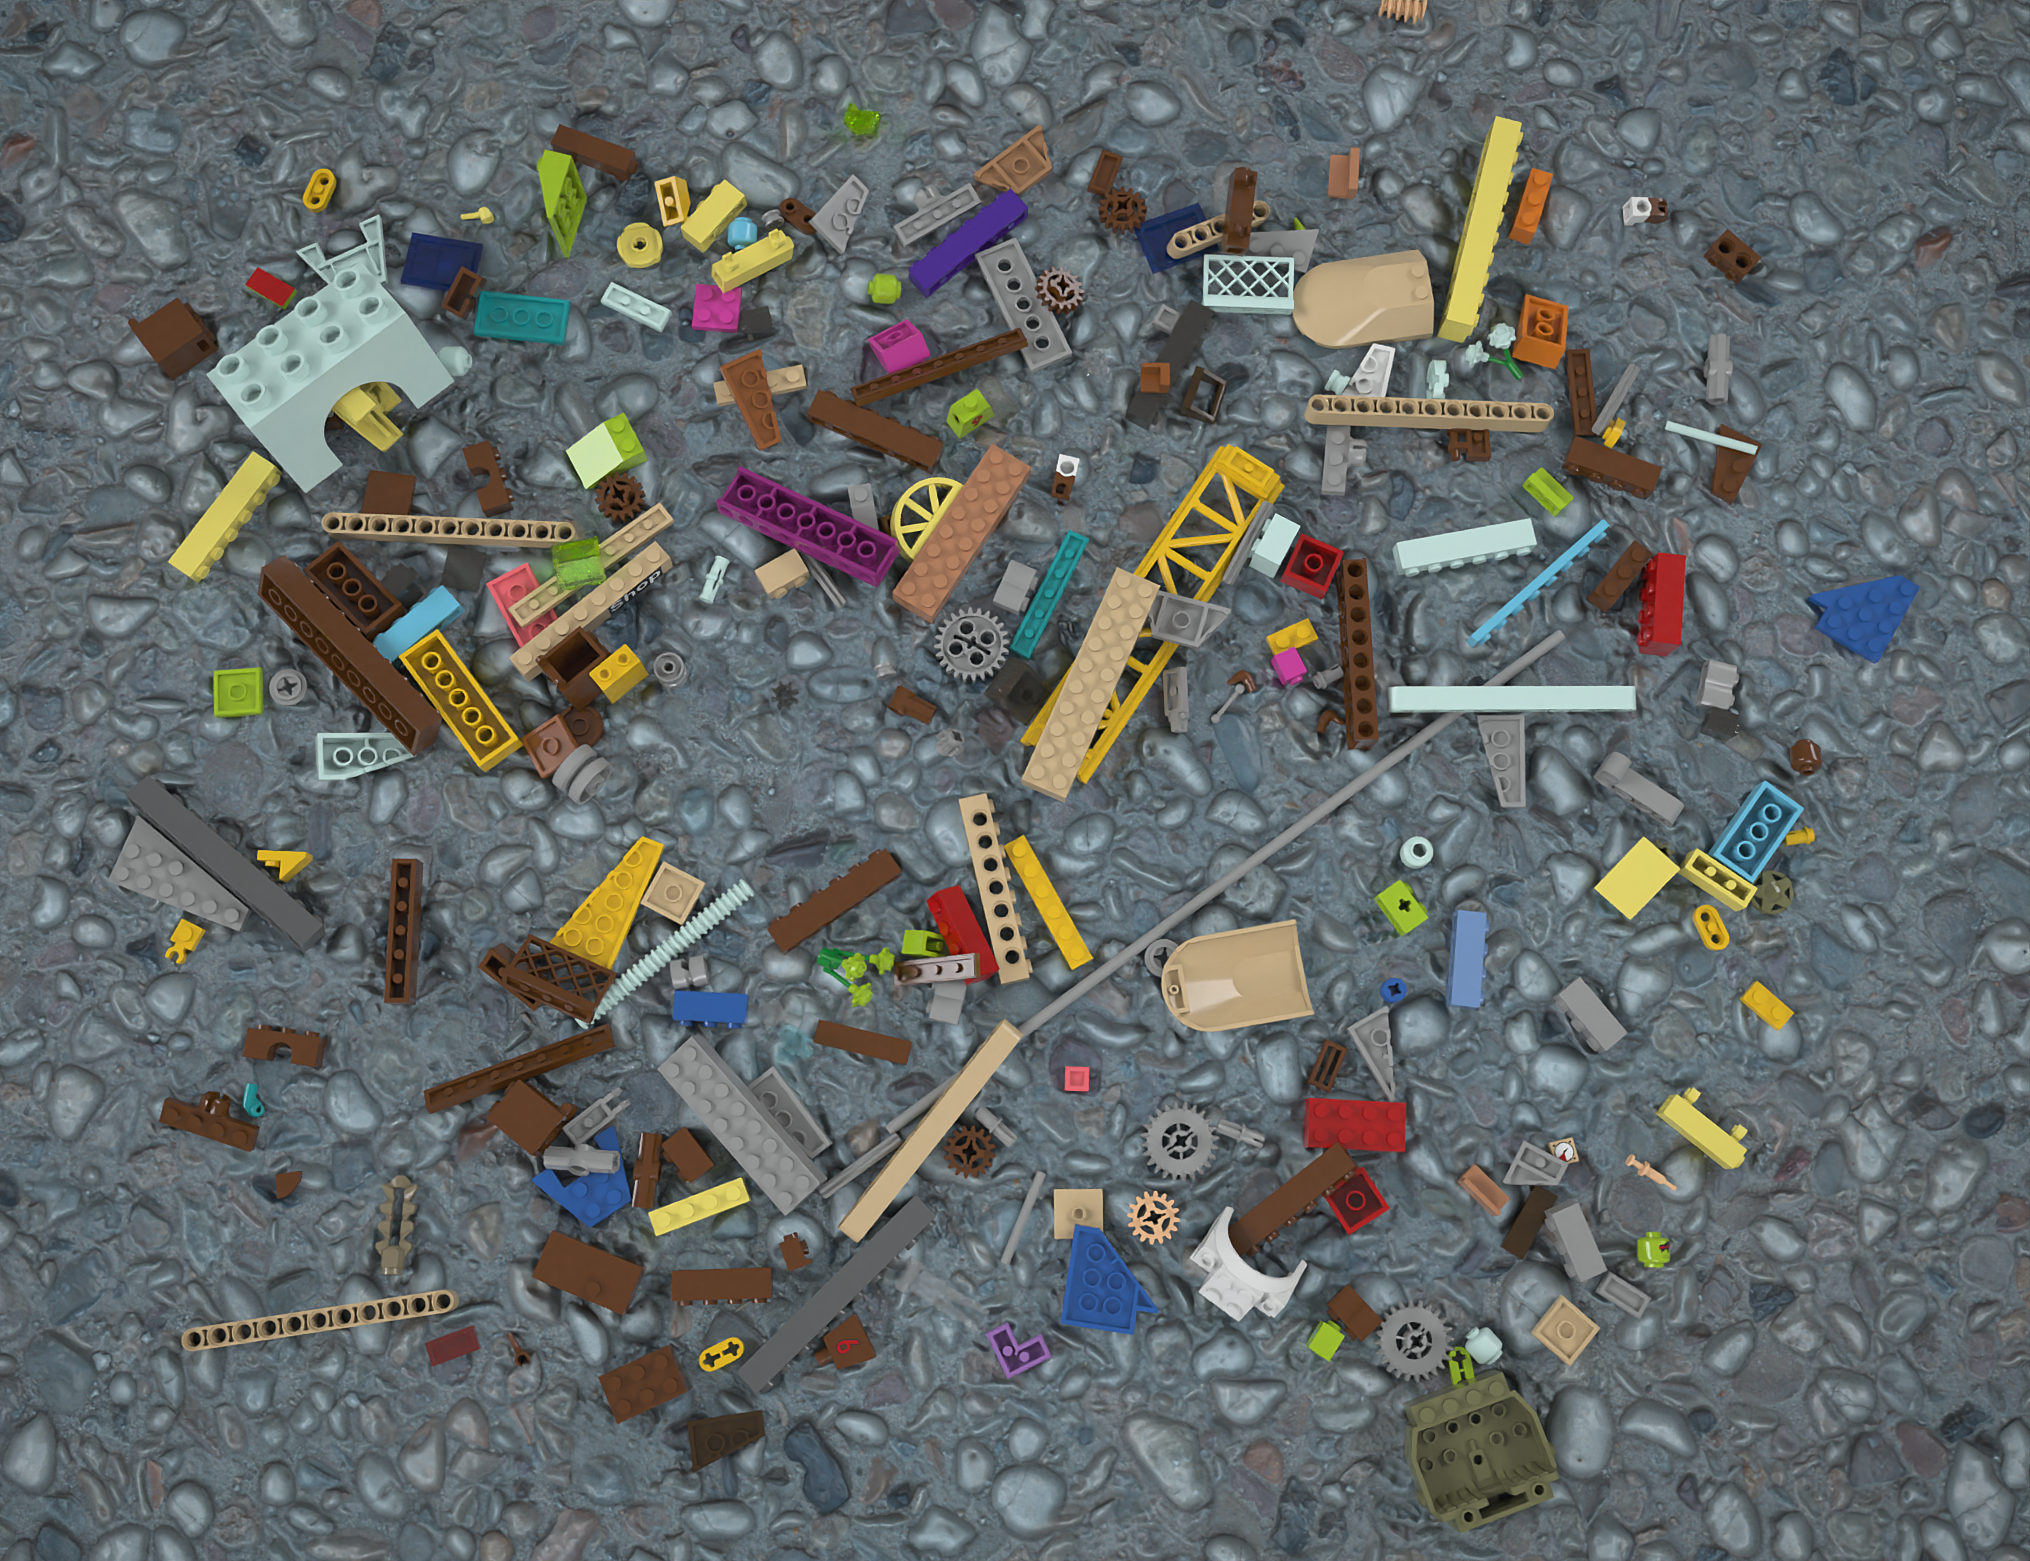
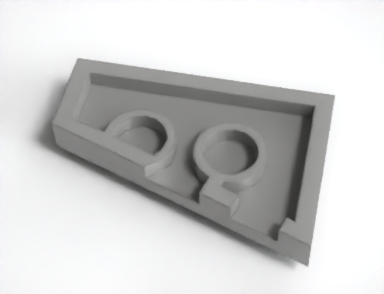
M1319 229L1252 232L1250 234L1249 249L1243 256L1294 258V271L1305 274ZM1289 264L1277 265L1279 267L1289 269Z

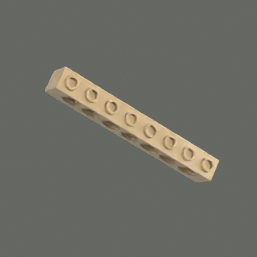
M986 793L959 799V807L994 958L1000 968L998 975L1001 986L1029 980V973H1033L1030 959L1025 960L1023 950H1027L1025 937L1019 935L1018 927H1022L1019 913H1014L1012 905L1016 904L1014 890H1009L1007 881H1011L1009 868L1004 867L1002 858H1006L1003 844L998 845L997 841L1000 830L998 822H993L991 813H995L993 800L988 799ZM978 815H982L987 819V822L982 826L976 825L973 821ZM982 838H989L992 841V845L984 849L980 847L979 841ZM992 860L996 862L998 867L994 871H987L984 868V864ZM994 883H998L1002 886L1003 891L1000 894H993L990 892L989 887ZM998 906L1007 908L1008 914L1005 917L996 916L994 911ZM1004 929H1010L1014 936L1011 940L1005 941L1000 937V932ZM1009 952L1017 953L1019 956L1018 962L1015 964L1008 963L1005 959L1006 954Z

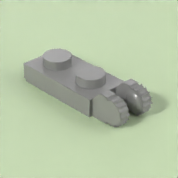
M619 1087L604 1098L597 1100L562 1128L574 1145L585 1143L617 1118L616 1115L630 1106L631 1103L628 1099L622 1101L613 1110L607 1105V1103L616 1099L622 1091Z

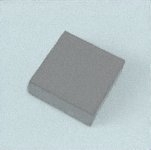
M1162 304L1151 325L1171 335L1181 319L1182 313Z

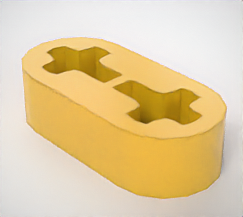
M730 1337L704 1350L699 1356L701 1368L711 1372L740 1358L745 1350L744 1343L738 1337ZM732 1341L734 1345L739 1344L740 1348L737 1349V1355L734 1356L732 1352L724 1355L723 1351L730 1347L729 1342ZM707 1353H710L711 1356L720 1354L721 1358L714 1361L715 1366L712 1367L711 1364H705L704 1360L707 1359Z

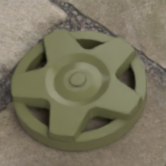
M1767 870L1760 872L1752 885L1754 886L1760 877L1761 884L1755 886L1758 889L1750 903L1756 910L1768 915L1785 911L1793 900L1794 892L1791 881L1788 877L1777 871ZM1773 875L1779 877L1780 880L1776 881ZM1787 889H1788V897L1785 895V891H1786ZM1754 897L1761 899L1760 905H1758ZM1774 905L1781 907L1778 910H1771Z

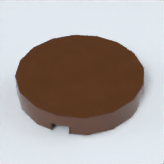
M571 705L561 712L579 747L587 744L592 748L600 741L604 732V723L602 716L595 708L586 705L578 712Z

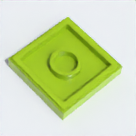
M261 667L213 671L214 717L264 715L263 669Z

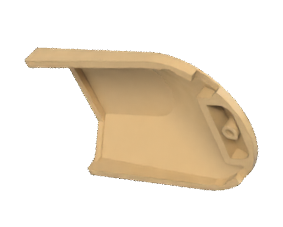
M1418 249L1323 263L1306 272L1300 278L1293 291L1294 309L1292 317L1297 328L1303 335L1315 341V344L1325 348L1344 349L1373 345V343L1385 344L1431 338L1433 334L1434 299L1427 261Z
M1296 919L1198 936L1178 946L1167 960L1162 973V993L1171 1013L1184 1025L1203 1032H1219L1314 1015L1300 954Z

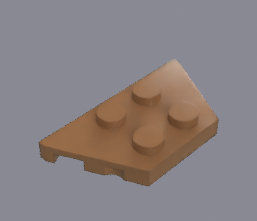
M1040 124L975 172L974 179L1003 192H1007L1011 188L1020 197L1052 172V165L1048 157V149L1044 141L1042 126Z

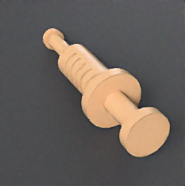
M1633 1154L1627 1157L1625 1164L1638 1168V1175H1646L1658 1184L1667 1185L1673 1191L1677 1189L1676 1185L1666 1181L1664 1175L1651 1168L1649 1162L1645 1161L1641 1164L1635 1160Z

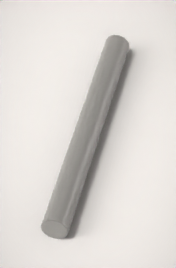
M1038 1170L1036 1172L1000 1260L1003 1264L1008 1266L1045 1179L1046 1174Z

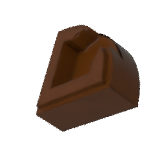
M302 1171L275 1174L277 1199H282L292 1194L301 1182Z

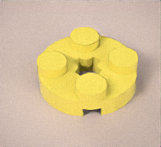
M633 223L628 225L621 236L618 237L617 249L621 259L628 267L646 268L660 261L663 252V242L656 229L649 227L646 223ZM639 241L646 244L641 250L634 248V246L638 245L637 242Z

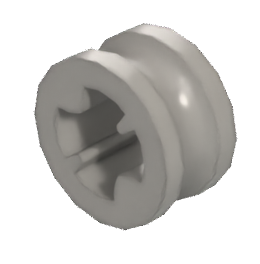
M778 209L768 211L762 216L763 223H766V230L772 231L784 224V219L780 217L781 213Z
M893 662L882 663L874 667V670L878 672L876 675L877 680H885L897 675L896 671L893 670L895 667Z

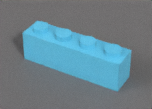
M443 585L432 589L425 600L414 604L407 615L396 619L388 631L380 633L374 638L373 644L377 647L378 652L384 658L389 659L395 669L403 664L398 657L436 629L441 632L465 612L464 608Z

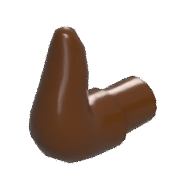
M1246 670L1238 671L1227 681L1228 685L1242 681L1249 693L1258 690L1254 683L1255 680Z
M1326 710L1318 720L1319 723L1316 731L1324 734L1330 721L1339 725H1345L1346 722L1335 711Z

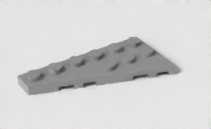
M137 816L108 881L243 932L252 910L224 888L215 878L205 872L203 868L176 845L172 844L163 834L152 827L143 817Z

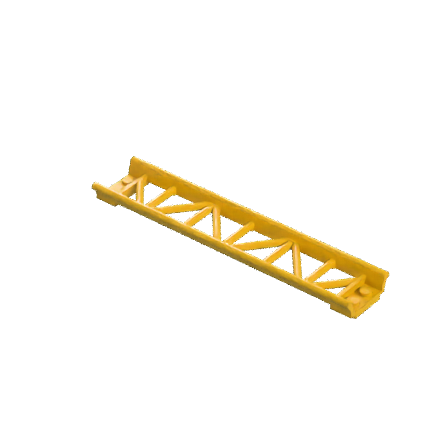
M1230 444L1226 447L1219 446L1133 574L1145 578L1157 560L1167 592L1178 595L1167 564V557L1205 581L1193 599L1208 603L1222 582V577L1262 502L1267 501L1273 505L1285 486L1280 481L1281 476L1274 473L1275 470L1237 446L1233 447ZM1215 473L1222 477L1237 525L1210 509L1198 499ZM1233 483L1259 499L1246 520ZM1191 508L1231 532L1227 534L1171 539ZM1230 543L1211 573L1170 549ZM1151 627L1142 628L1138 638L1152 637ZM1164 641L1149 665H1144L1130 656L1127 665L1141 673L1142 676L1121 706L1116 690L1114 691L1110 700L1112 711L1108 708L1106 709L1103 717L1107 720H1101L1097 729H1105L1093 749H1088L1077 774L1079 781L1087 784L1179 646L1178 644ZM1074 662L1021 738L1020 742L1025 746L1032 745L1036 748Z

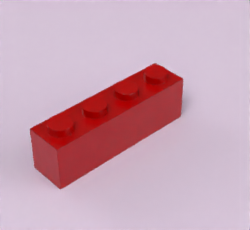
M960 885L938 890L926 900L929 910L939 927V931L949 948L950 954L952 956L978 953L980 955L981 978L964 980L966 986L986 980L1000 970Z

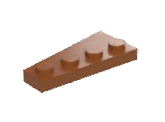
M761 348L720 366L719 370L759 451L781 442L777 418L772 405L771 391L767 383L766 369L763 365Z

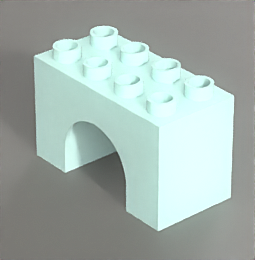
M361 261L353 267L337 273L330 284L315 295L299 301L292 312L274 325L262 328L254 340L235 354L223 357L218 362L216 368L206 374L250 431L305 493L343 466L326 444L324 426L332 407L347 392L370 382H389L397 385L418 409L454 382L406 312Z

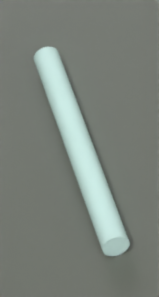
M1667 421L1665 430L1755 455L1758 447L1671 421Z

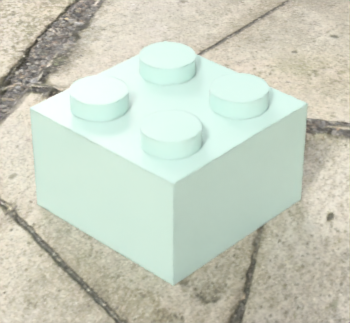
M1275 514L1272 520L1268 518L1248 556L1252 559L1249 566L1274 578L1295 539L1300 525L1278 514Z

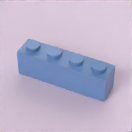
M1457 910L1453 913L1446 1007L1475 1010L1480 1008V1004L1484 1002V990H1481V985L1486 977L1483 957H1486L1488 952V944L1485 943V934H1488L1489 920L1486 919L1487 913Z

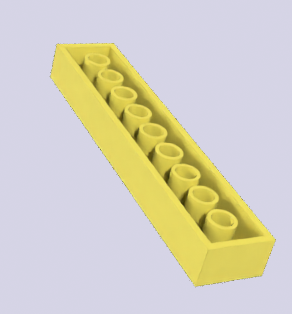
M1496 116L1485 138L1437 337L1463 343L1467 336H1471L1473 328L1477 326L1479 320L1477 311L1484 299L1482 290L1488 282L1489 273H1487L1488 266H1491L1494 257L1492 249L1497 243L1499 237L1497 229L1501 225L1504 212L1501 211L1508 199L1509 192L1506 191L1508 185L1510 186L1514 174L1511 170L1516 164L1519 153L1516 152L1517 146L1520 145L1523 137V132H1520L1521 122Z

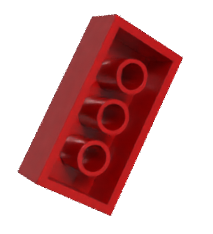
M1658 552L1641 569L1640 577L1643 580V588L1640 590L1639 601L1642 602V610L1638 614V623L1641 624V628L1636 640L1640 654L1668 656L1681 645L1686 555Z
M1324 1098L1305 1099L1304 1148L1329 1149L1338 1142L1346 1150L1405 1152L1406 1103Z

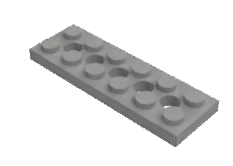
M1016 237L975 254V259L1010 331L1020 328L1027 339L1028 347L1020 349V352L1030 373L1071 357L1072 351L1053 312L1048 311V305H1041L1043 299L1036 298L1039 293L1035 291L1037 280ZM1006 262L1010 264L1011 268L1008 271H1002L998 266ZM1014 281L1020 284V288L1011 290L1008 288V284ZM1020 301H1027L1030 306L1022 310L1018 308L1017 304ZM1030 320H1035L1039 323V326L1036 329H1030L1026 323ZM1044 339L1049 345L1046 348H1039L1036 342Z

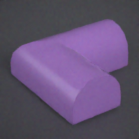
M1008 1322L986 1333L1007 1379L1052 1357L1042 1334L1018 1344Z

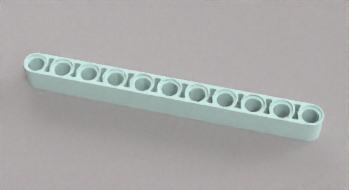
M1399 686L1387 688V712L1395 713L1627 712L1636 710L1635 686Z

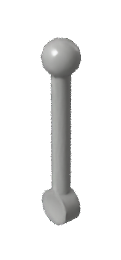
M1237 685L1235 692L1217 714L1212 715L1211 721L1213 723H1218L1220 716L1238 694L1244 692L1245 688L1243 685Z

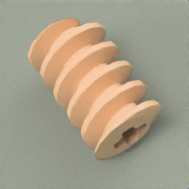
M1381 0L1379 17L1386 11L1387 19H1390L1392 14L1395 13L1396 21L1400 19L1401 15H1404L1405 23H1407L1410 17H1412L1414 25L1418 19H1421L1422 23L1427 0H1421V2L1419 0Z

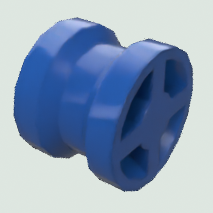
M1390 978L1383 982L1380 987V996L1388 1003H1396L1402 1000L1407 992L1405 983L1399 978Z

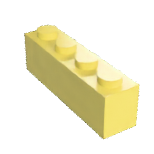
M741 1177L656 1209L648 1214L655 1235L661 1236L752 1201L745 1178Z

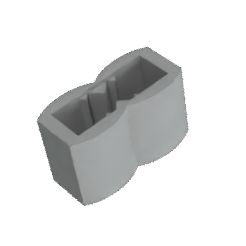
M1011 560L994 596L993 605L1016 615H1019L1021 610L1025 611L1030 598H1027L1030 590H1035L1039 578L1036 577L1037 570Z
M1711 659L1704 662L1695 706L1723 713L1728 708H1731L1735 698L1732 695V688L1736 686L1739 679V673H1736L1737 666Z
M964 980L932 983L931 990L935 991L933 1000H928L926 1013L930 1014L929 1020L958 1026L967 989Z

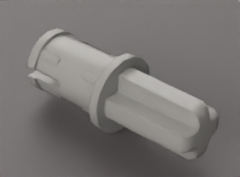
M984 1105L973 1116L989 1130V1134L993 1133L1007 1147H1011L1016 1142L1017 1135L1002 1123V1119L996 1118Z
M1223 1118L1217 1123V1132L1236 1139L1238 1143L1242 1141L1258 1149L1262 1147L1261 1141L1264 1142L1265 1134L1248 1129L1245 1124L1238 1125Z

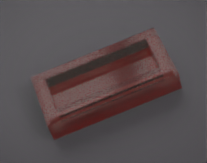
M474 1325L425 1343L432 1367L481 1349Z

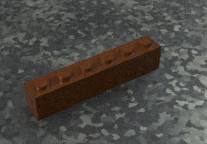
M818 390L807 412L809 422L932 475L944 452V443L939 438L933 435H929V437L923 435L912 426L908 428L902 426L894 418L888 417L886 419L881 417L873 409L867 408L865 410L857 407L854 401L849 399L844 401L831 391L823 392Z
M886 848L882 851L880 849L875 850L868 856V861L863 864L860 862L849 868L848 871L850 873L843 878L840 875L829 882L830 886L823 891L821 889L816 890L809 896V901L803 905L801 902L797 903L789 909L790 913L784 918L778 916L769 923L770 927L767 930L784 955L903 875L901 869Z
M392 858L384 1003L389 1005H416L424 864L418 859Z
M1338 1142L1228 1228L1230 1242L1240 1257L1246 1258L1248 1256L1250 1259L1261 1251L1259 1247L1266 1241L1271 1243L1280 1236L1278 1232L1285 1226L1287 1228L1292 1227L1299 1221L1298 1216L1304 1211L1306 1213L1311 1212L1318 1206L1317 1201L1323 1196L1325 1198L1330 1197L1338 1190L1336 1188L1338 1184L1342 1181L1347 1183L1357 1175L1355 1171L1359 1169V1166L1342 1144Z

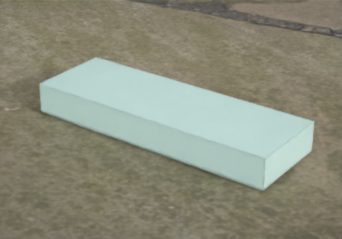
M613 282L610 283L601 299L603 305L659 332H662L672 315L671 310Z

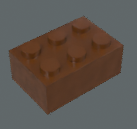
M672 1343L598 1377L617 1424L691 1390Z

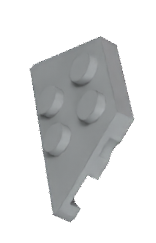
M1159 590L1148 615L1152 637L1198 650L1228 618L1231 609Z

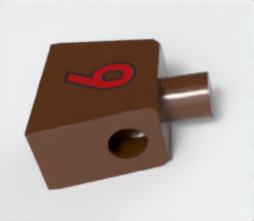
M857 1313L825 1335L823 1340L827 1347L814 1353L820 1367L834 1361L838 1370L877 1357L876 1351Z

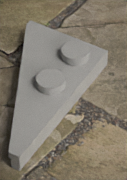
M1386 1005L1346 1028L1388 1101L1391 1102L1395 1100L1396 1090L1395 1082L1393 1081L1392 1046L1390 1045L1391 1031L1388 1021L1389 1008Z

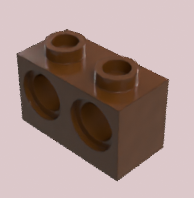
M1729 229L1704 254L1710 265L1717 267L1728 280L1733 281L1735 284H1738L1762 258Z

